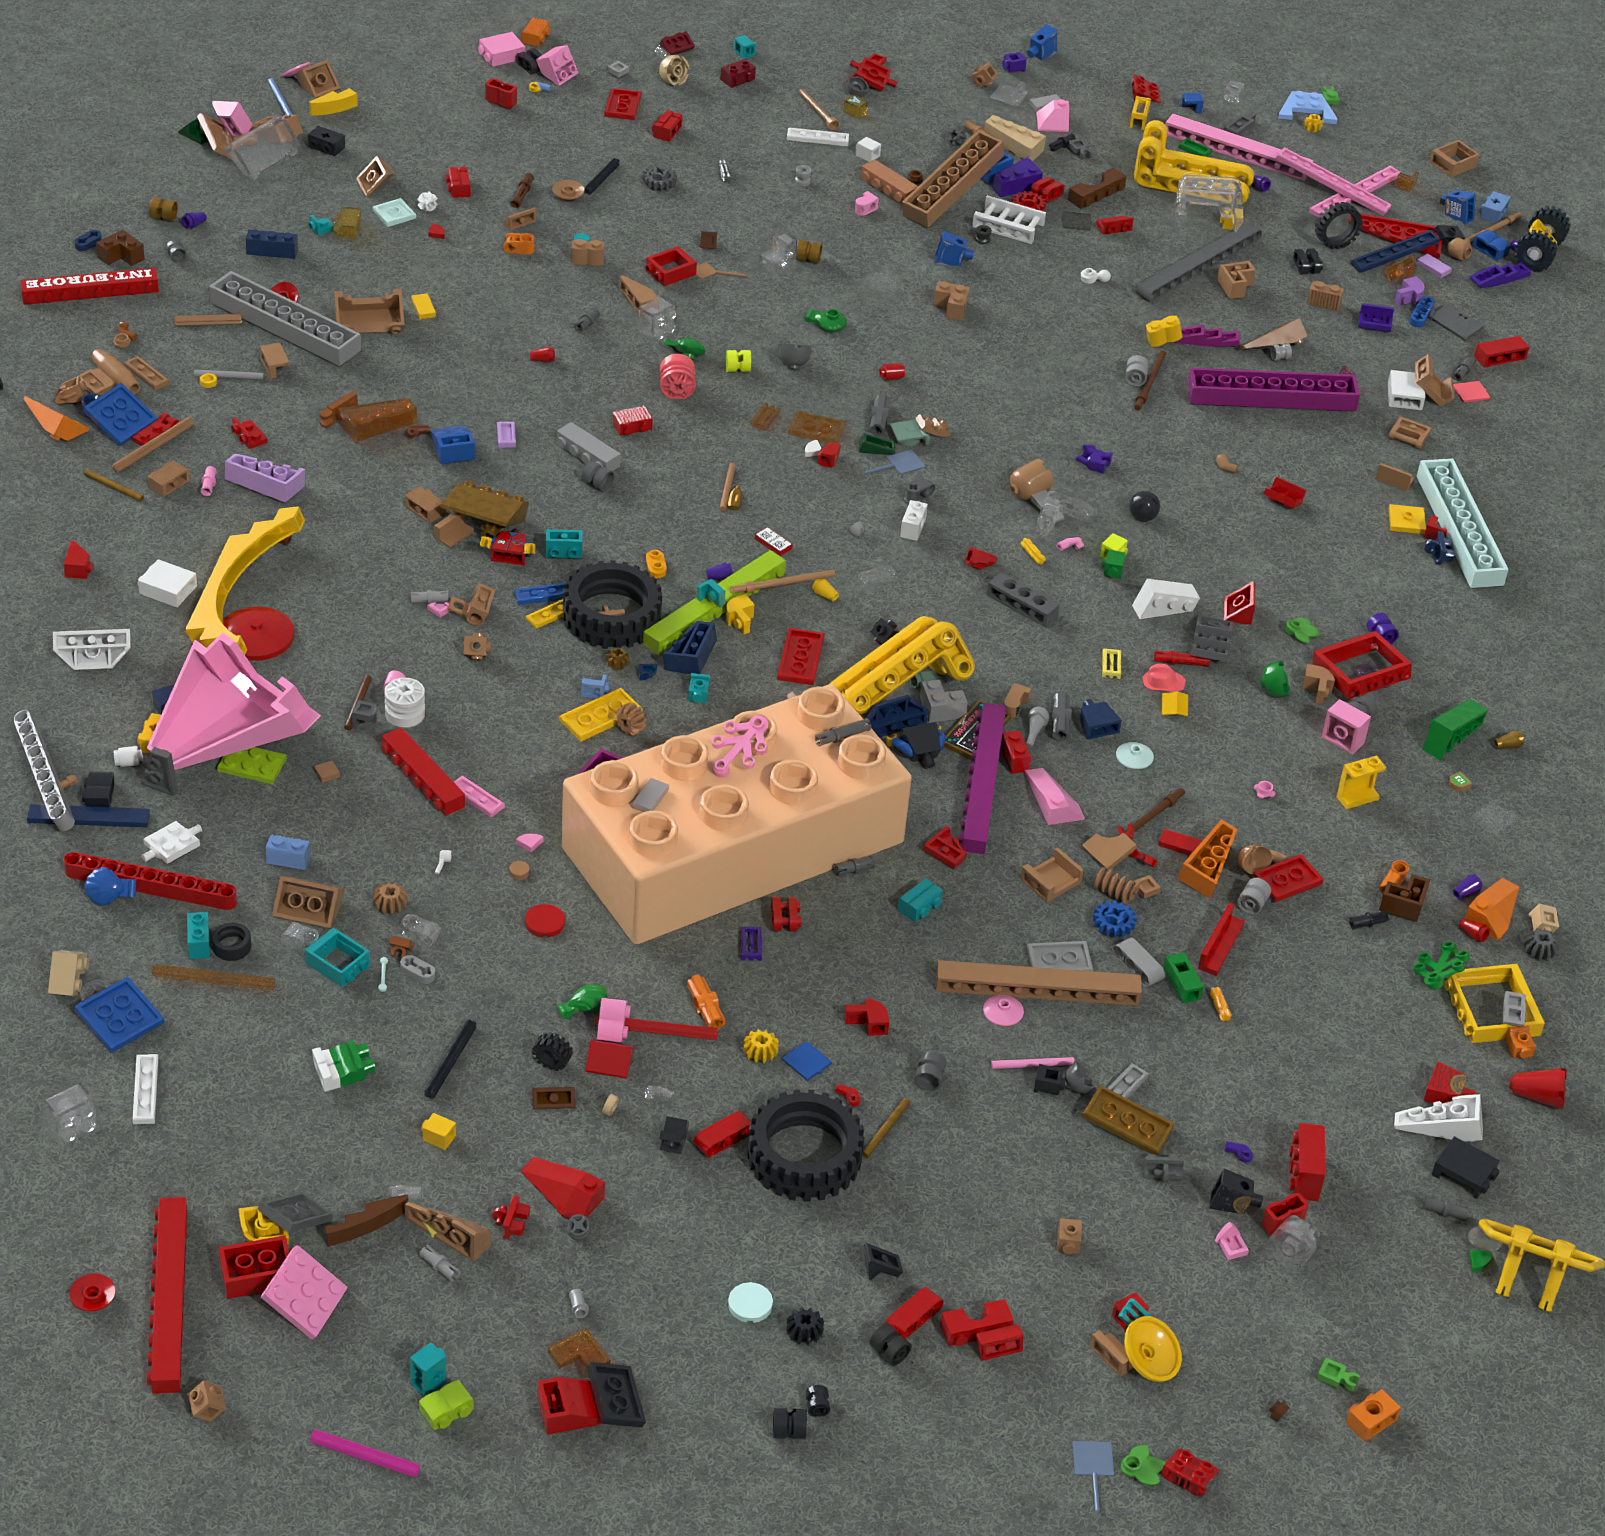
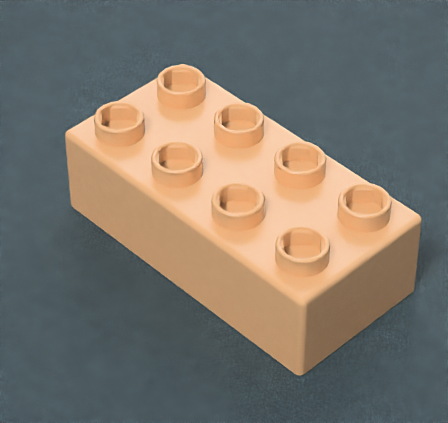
M828 684L823 687H813L807 689L801 695L756 711L742 712L735 716L734 719L689 735L672 737L664 744L616 761L602 762L594 769L566 778L563 782L562 848L634 944H640L835 869L834 865L836 863L847 862L851 858H864L902 843L905 837L912 777L872 728L870 731L840 739L837 743L831 742L819 747L816 743L820 742V740L815 741L816 734L827 732L833 727L839 728L864 719L835 685ZM754 716L765 717L768 721V729L764 733V742L767 744L768 749L767 753L764 755L756 753L755 745L757 739L755 735L750 740L755 766L752 769H746L743 766L744 751L742 749L729 764V774L725 777L716 776L713 764L717 760L723 759L734 745L716 749L712 745V738L715 735H720L723 738L741 736L747 732L739 731L732 735L726 734L724 724L728 721L739 724L749 722ZM729 726L727 729L731 730L734 727ZM761 746V747H759L758 749H759V750H762V749H764L765 747ZM650 778L669 784V790L653 811L643 812L632 808L633 801Z

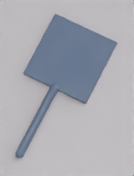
M908 450L887 456L891 464L865 471L864 474L895 467L900 474L926 466L913 450Z
M1072 1441L1075 1475H1092L1095 1511L1098 1513L1100 1512L1097 1475L1114 1476L1111 1442Z

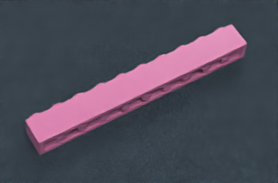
M1172 114L1166 121L1165 125L1168 129V136L1183 141L1189 138L1213 149L1212 151L1305 181L1308 177L1276 159L1281 149L1176 114Z

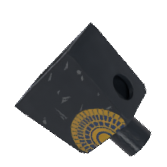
M1223 1168L1211 1191L1209 1209L1244 1214L1249 1205L1260 1208L1263 1202V1195L1254 1193L1253 1180Z

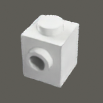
M868 137L857 143L856 156L868 162L880 157V143Z

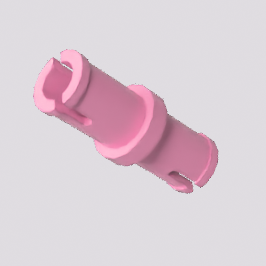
M208 466L205 469V475L201 480V493L204 496L211 495L216 483L215 475L217 470L212 466Z

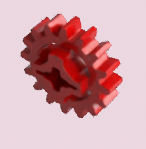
M1026 191L1024 193L1018 192V195L1015 194L1014 198H1012V203L1043 212L1046 208V199H1043L1042 195L1038 196V193L1033 194L1032 191L1029 193Z

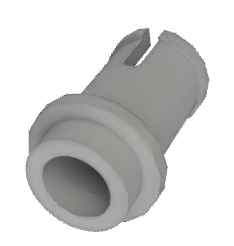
M581 1289L570 1291L569 1298L572 1304V1314L576 1318H584L588 1314L589 1306L585 1303L583 1291Z

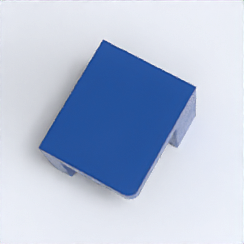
M1183 93L1181 106L1194 107L1196 113H1202L1204 100L1201 93Z

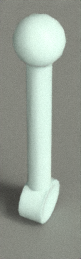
M386 957L380 959L382 964L381 984L378 986V989L381 992L387 990L385 971L388 959Z

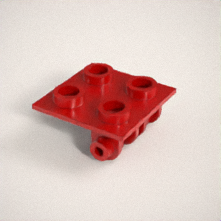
M1133 74V82L1131 84L1133 87V99L1136 100V96H1146L1157 103H1161L1158 85L1145 80L1142 76Z
M1179 1448L1163 1465L1164 1469L1161 1475L1165 1476V1480L1174 1484L1177 1482V1486H1180L1183 1480L1186 1479L1183 1489L1186 1490L1189 1485L1188 1491L1197 1497L1198 1495L1203 1497L1207 1490L1205 1487L1219 1473L1220 1469L1214 1467L1208 1461H1203L1193 1456L1191 1452Z

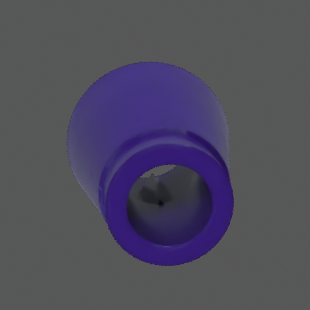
M1254 174L1252 185L1259 191L1266 192L1271 187V181L1268 177Z
M204 212L186 213L182 217V224L185 228L193 229L206 221L207 216Z
M726 562L706 570L708 580H724L733 574L731 563L726 564Z
M1475 874L1468 875L1453 889V894L1458 899L1475 894L1483 887L1482 881Z

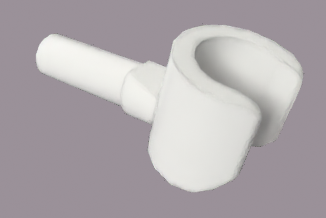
M450 850L440 851L439 864L434 872L435 874L439 875L444 862H451Z

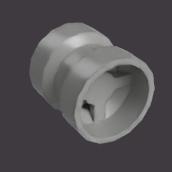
M806 165L798 166L796 168L797 176L795 177V183L798 186H808L811 182V168Z
M1286 343L1282 344V346L1278 344L1272 345L1270 348L1272 360H1290L1292 356L1290 344Z

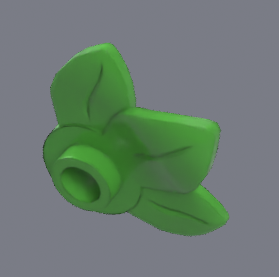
M1305 618L1288 620L1285 624L1286 632L1291 636H1295L1303 643L1308 644L1309 637L1320 636L1317 628L1311 625V622Z
M1140 1445L1134 1447L1130 1455L1122 1459L1120 1468L1125 1475L1135 1477L1144 1485L1152 1486L1160 1483L1157 1474L1164 1469L1163 1465L1166 1462L1149 1456L1148 1446Z

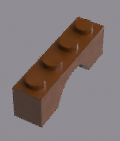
M1113 167L1102 173L1100 184L1087 185L1079 183L1070 187L1068 201L1080 209L1090 206L1092 203L1123 190L1126 185L1127 176Z

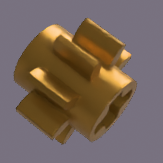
M487 521V523L482 524L480 535L493 539L498 537L503 527Z
M622 648L611 649V654H606L608 667L614 670L625 669V665H629L628 652H625Z

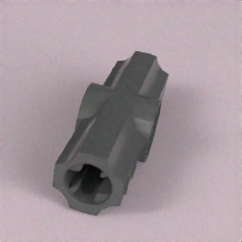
M880 393L875 397L874 406H872L869 432L877 436L884 434L886 423L888 422L890 397L885 393Z
M1059 691V693L1054 694L1051 724H1053L1052 737L1059 741L1068 739L1071 722L1070 695L1065 691Z

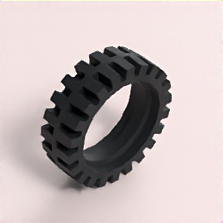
M1336 202L1335 206L1331 204L1329 209L1326 207L1324 209L1325 212L1319 214L1321 218L1317 217L1316 221L1318 223H1315L1316 236L1326 247L1331 249H1340V246L1345 248V244L1349 246L1351 244L1350 241H1355V236H1359L1360 233L1358 231L1362 230L1361 225H1363L1362 216L1354 206L1348 202ZM1342 214L1351 215L1350 224L1342 234L1336 237H1327V227L1333 219Z

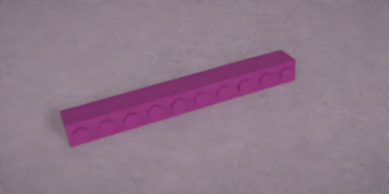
M984 703L983 710L978 712L977 721H981V723H977L975 734H978L979 737L975 736L973 747L977 748V750L973 749L971 761H975V763H971L969 774L973 775V777L969 776L967 788H971V790L966 791L965 802H969V804H964L963 815L967 817L962 818L961 829L964 832H960L959 843L962 844L965 852L985 855L1006 706Z

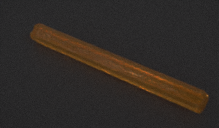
M154 964L152 974L156 977L274 990L275 979L270 977Z

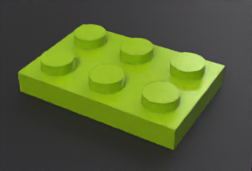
M253 747L223 756L217 770L218 772L273 784L287 760V755Z

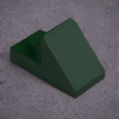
M198 118L178 131L179 134L201 145L209 141L204 130L200 128Z

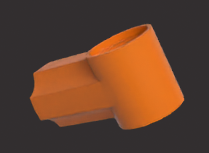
M1396 860L1392 863L1391 870L1379 887L1382 895L1388 881L1403 885L1406 882L1409 871L1408 863L1402 860Z

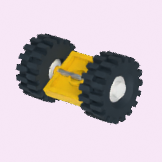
M1545 206L1544 209L1541 207L1534 213L1528 225V232L1522 235L1514 250V256L1518 258L1517 263L1522 262L1529 269H1532L1533 272H1537V270L1543 272L1544 269L1547 270L1551 266L1557 255L1556 246L1564 242L1571 223H1568L1569 217L1566 218L1567 214L1565 212L1561 213L1562 209L1556 210L1555 206H1552L1550 209L1549 206Z

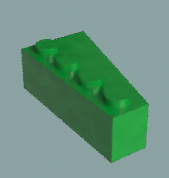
M1469 699L1461 702L1455 708H1451L1450 711L1442 713L1441 716L1432 719L1422 750L1441 761L1444 758L1445 752L1450 753L1456 743L1460 744L1463 742L1467 735L1470 736L1483 724L1489 709Z

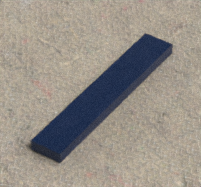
M1432 230L1355 258L1351 261V265L1359 273L1436 245L1440 239Z
M30 804L27 823L55 824L50 818L45 805ZM69 806L75 820L74 825L148 828L150 809Z

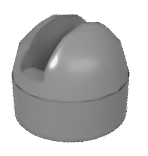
M859 521L850 526L849 531L857 537L863 534L864 527Z

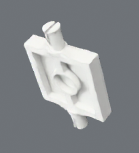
M175 821L147 836L143 841L150 851L141 855L143 861L147 862L157 857L168 864L199 847L200 841L194 835L202 832V828L197 824L187 829Z

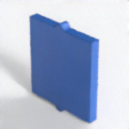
M807 1041L799 1047L793 1048L790 1053L782 1058V1061L806 1081L816 1074H821L822 1070L832 1064V1061Z

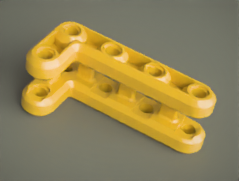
M1153 120L1146 124L1143 139L1139 144L1134 171L1136 183L1143 187L1234 205H1241L1247 201L1250 194L1249 186L1254 180V171L1251 167L1244 164L1168 150L1165 148L1168 134L1166 125L1158 120Z
M922 616L841 674L830 684L835 685L839 691L842 690V695L859 714H863L927 666L937 674H948L953 679L964 681L973 674L975 663L959 631L953 624L945 621L938 622L932 617Z

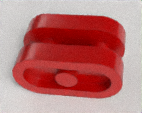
M1050 177L1040 179L1031 186L1032 193H1038V196L1042 195L1046 202H1051L1061 197L1065 190L1064 184L1055 182Z
M772 896L771 917L773 931H781L782 925H788L789 931H797L798 927L802 925V917L798 915L800 913V901H797L796 897H787V903H781L780 897ZM782 911H787V917H782Z

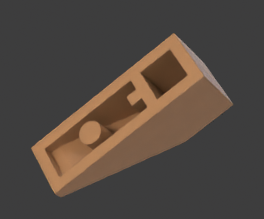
M623 275L620 276L619 289L640 316L658 311L660 299L652 289Z

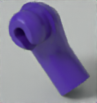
M1226 1141L1225 1152L1235 1153L1242 1162L1249 1163L1252 1161L1253 1153L1247 1145Z

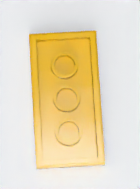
M619 688L560 715L559 721L581 742L618 725V722L615 720V712L622 705L635 703L637 707L641 706L622 688Z

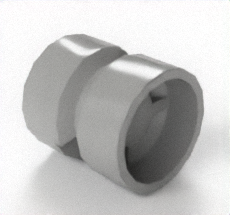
M1135 355L1128 359L1125 379L1129 385L1141 386L1146 382L1148 361L1145 357Z
M1250 879L1238 898L1239 908L1251 915L1258 914L1271 894V887L1263 879Z

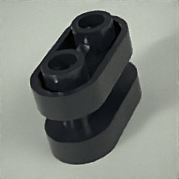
M531 48L526 52L517 53L516 60L518 65L532 75L540 70L536 59L543 54L535 48Z
M1308 248L1306 253L1303 249L1294 250L1293 260L1300 275L1308 274L1309 269L1312 274H1319L1323 270V261L1320 260L1318 251L1315 248Z

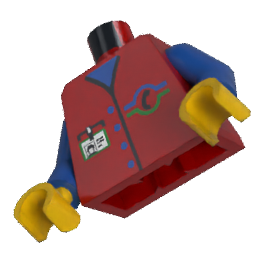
M517 528L512 529L511 532L501 531L498 537L493 539L485 536L481 537L480 546L491 551V561L525 566L526 554L527 556L535 554V544L526 541V535L522 534Z

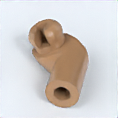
M1219 454L1216 457V462L1221 470L1231 473L1236 472L1237 465L1229 463L1226 455Z

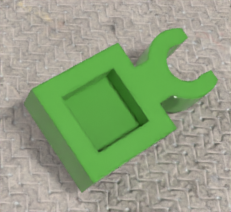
M1323 86L1322 95L1328 104H1339L1340 99L1338 93L1334 92V87L1331 86V89H1326Z
M1325 1358L1317 1379L1338 1388L1339 1384H1342L1348 1391L1354 1392L1356 1384L1350 1381L1358 1383L1360 1375L1355 1372L1348 1373L1346 1372L1347 1366Z

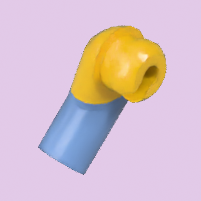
M531 82L529 90L534 93L540 91L550 93L552 85Z

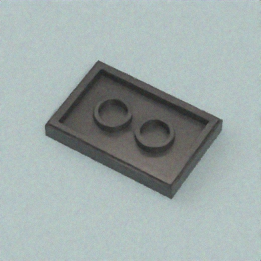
M303 1192L262 1202L257 1209L289 1233L330 1222L333 1217L331 1212Z

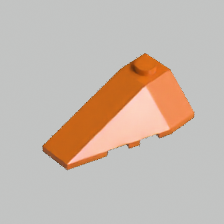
M24 397V401L44 430L51 433L50 437L58 441L61 438L68 441L89 430V427L33 399Z

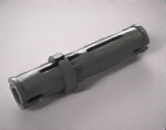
M866 718L846 726L833 727L827 732L816 734L815 741L820 740L816 744L820 747L831 742L837 743L840 739L870 731L871 724L866 725L870 721Z

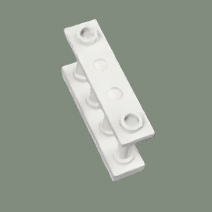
M987 195L985 212L980 213L976 211L974 213L972 227L976 228L980 225H986L991 228V233L1032 244L1035 226H1044L1046 212ZM992 212L999 213L1000 216L997 218L991 216L990 214ZM1009 216L1015 218V220L1011 222L1005 220V218ZM1023 220L1030 222V224L1025 226L1021 225L1020 222Z

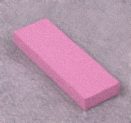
M464 776L454 781L465 793V801L489 817H493L505 808L503 802Z

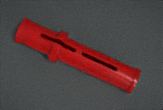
M1155 650L1154 662L1170 663V665L1210 666V659L1192 656L1189 653H1179L1175 650L1171 652Z

